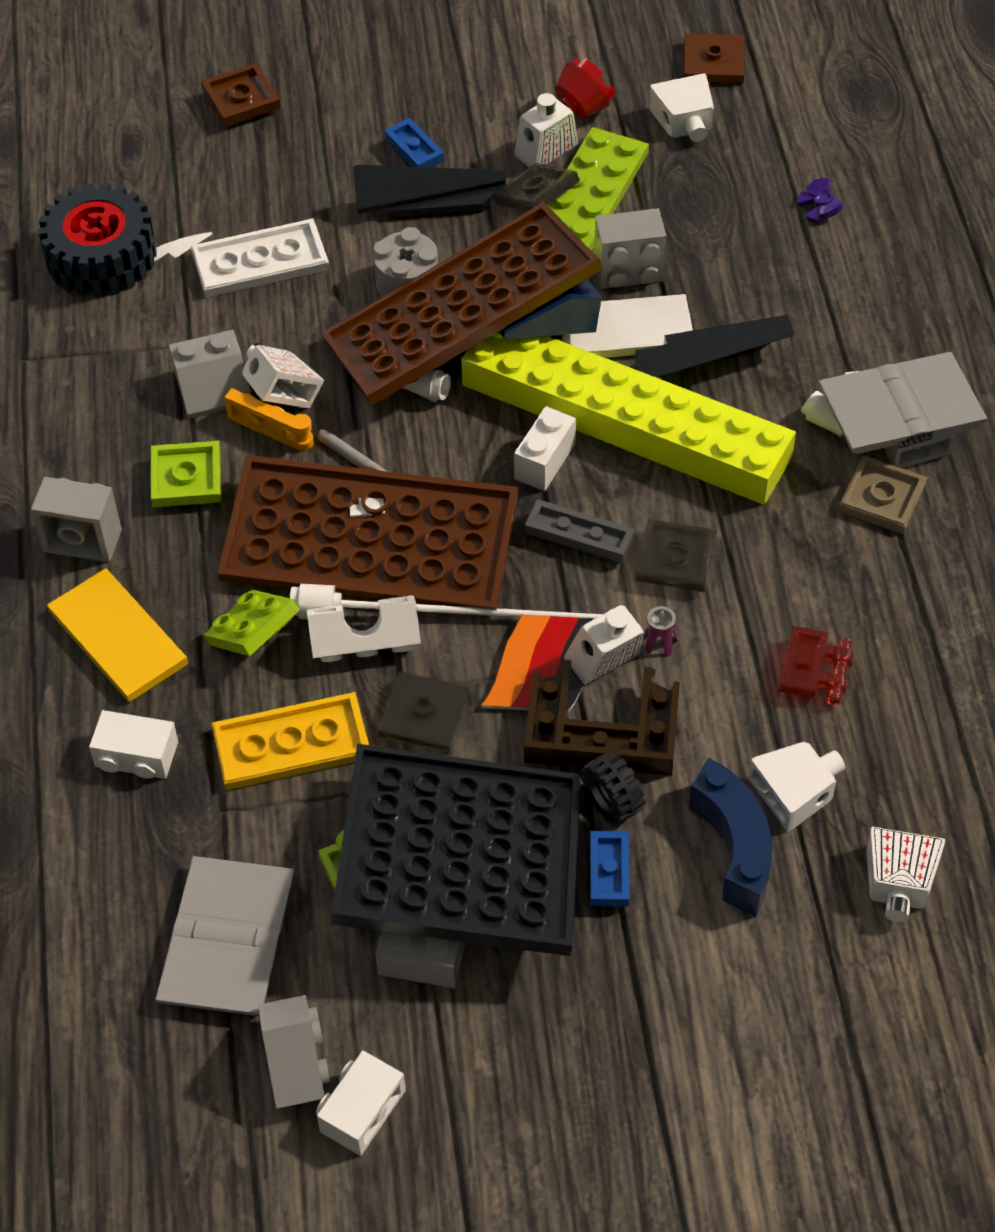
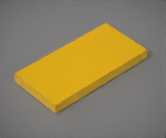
M107 568L47 604L49 613L129 703L188 665L187 656Z
M355 692L211 723L226 791L354 763L357 744L369 745Z

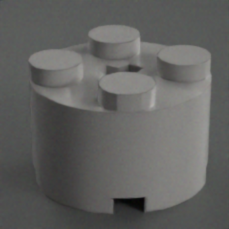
M407 227L402 232L388 235L374 245L376 288L382 297L439 264L438 249L435 243L427 236L420 234V231L414 227Z

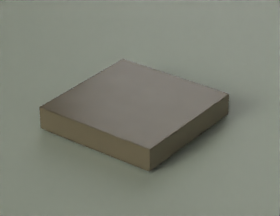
M863 455L839 504L838 512L904 534L925 489L928 477Z

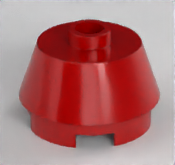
M578 57L571 63L567 62L555 85V91L560 98V102L581 118H587L608 108L616 92L613 85L606 87L603 79L600 77L603 72L586 58L580 62Z

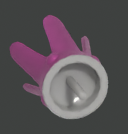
M655 607L649 611L646 619L648 625L643 635L644 637L648 631L645 652L650 654L653 651L659 636L662 639L665 655L670 656L672 654V632L676 641H679L675 630L676 615L668 607Z

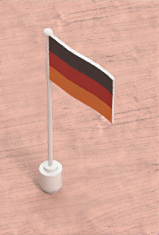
M300 584V587H291L290 599H293L299 608V611L295 614L298 615L299 619L308 620V609L342 605V607L379 609L378 602L342 600V593H335V585ZM416 604L417 611L521 617L506 644L496 681L481 705V708L528 711L533 671L538 669L541 679L561 674L560 662L565 660L564 655L580 628L603 615L514 609L490 610L474 607ZM572 668L567 713L575 705L583 688V683Z

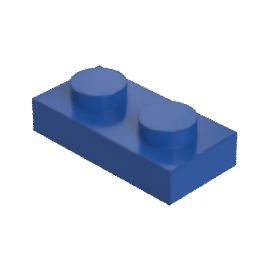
M410 118L384 130L385 140L411 167H434L444 162V152Z
M590 831V906L629 907V831Z

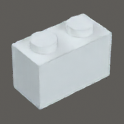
M545 406L514 453L515 480L543 491L547 489L575 446V417Z
M102 710L89 749L94 766L104 771H123L134 773L139 777L147 779L153 777L166 779L178 744V738L174 722Z
M363 1050L355 1061L350 1060L345 1065L339 1077V1085L332 1094L328 1092L322 1098L316 1110L320 1132L359 1156H362L406 1091L404 1074Z

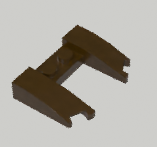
M571 660L561 661L560 669L562 673L549 678L541 679L539 670L535 669L533 671L524 742L525 763L561 766L562 758L594 760L606 752L612 751L613 754L619 755L620 760L623 758L627 764H635V772L672 776L680 682L675 681L671 690H668L652 682L656 672L655 669L644 667L639 725L566 719Z

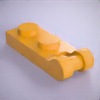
M233 388L224 397L228 419L297 450L306 451L312 448L314 444L311 432L312 424L308 415L297 414L294 416L278 406L269 405L256 399L249 393H242Z

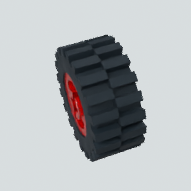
M93 183L84 184L86 190L78 192L76 187L69 189V196L66 198L59 194L54 198L56 206L48 204L45 207V216H40V228H38L47 270L52 275V279L56 284L62 282L63 289L71 292L75 287L77 295L86 297L88 291H93L94 297H103V291L110 290L111 295L119 294V287L125 285L129 290L136 286L135 278L143 281L147 277L146 268L152 270L155 264L154 257H157V249L150 211H148L145 201H140L137 193L132 191L127 195L126 187L120 185L117 186L116 190H112L110 183H102L101 188L94 189Z

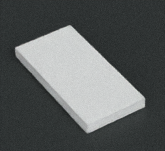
M314 219L190 246L205 298L330 270Z
M686 294L601 301L596 332L561 335V341L604 358L635 355L636 350L664 346L665 335L693 330Z

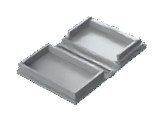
M952 352L896 364H886L878 368L822 379L818 383L852 453L854 452L855 454L898 445L899 442L907 440L909 436L929 433L931 439L982 428L983 423L987 422V417Z
M193 856L159 984L156 1003L260 1016L258 1005L265 1003L295 869Z

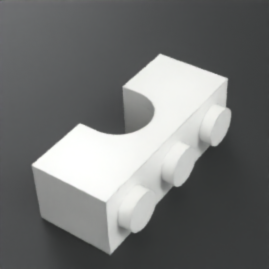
M414 596L378 600L379 618L373 627L364 631L355 630L346 623L342 605L308 609L307 618L313 658L320 657L321 662H332L342 659V654L356 652L357 657H369L378 654L377 649L392 648V652H405L414 649V644H421Z

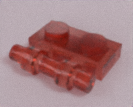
M793 625L779 692L815 699L818 687L827 691V703L831 705L840 704L841 697L846 693L848 679L846 678L847 668L851 667L854 657L851 651L852 641L848 638H840L837 646L827 644L829 632ZM823 661L831 662L833 665L832 673L821 671Z

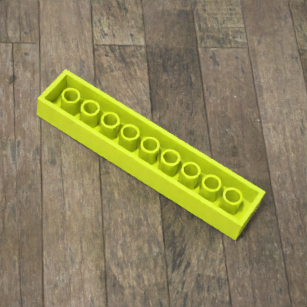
M496 332L479 342L475 347L468 349L461 358L463 386L536 415H540L546 406L575 417L576 431L763 505L767 502L793 456L796 431L550 336L504 339L499 332Z

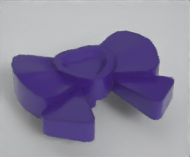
M828 178L816 179L808 185L807 192H800L797 200L799 206L813 202L817 206L805 215L808 221L818 223L821 218L825 219L835 216L843 209L842 201L834 198L830 191L831 184Z

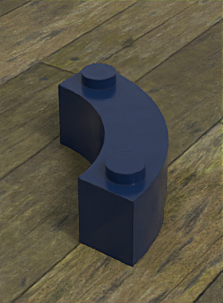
M708 758L691 785L689 809L712 825L727 844L730 855V868L724 881L722 901L757 917L766 895L772 861V839L768 821L760 803L746 784L722 764Z

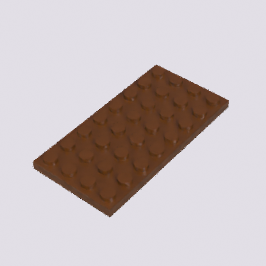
M543 202L323 331L321 334L327 345L373 406L379 401L389 398L391 394L406 385L416 382L420 377L433 369L445 365L450 359L465 350L475 347L487 337L502 331L514 321L531 314L536 308L561 296L565 291L580 282L590 279L594 274L601 271L603 267L600 259Z
M246 455L217 572L220 581L285 589L300 587V584L335 585V593H342V596L382 600L413 595L416 604L497 610L517 505L518 487ZM358 498H361L363 509L373 516L350 518V507L359 504ZM368 498L384 499V505L378 509L369 508L365 502Z

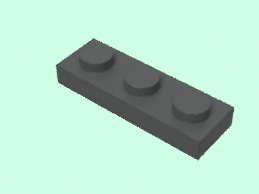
M537 499L525 523L526 534L620 563L624 562L635 538L634 528Z

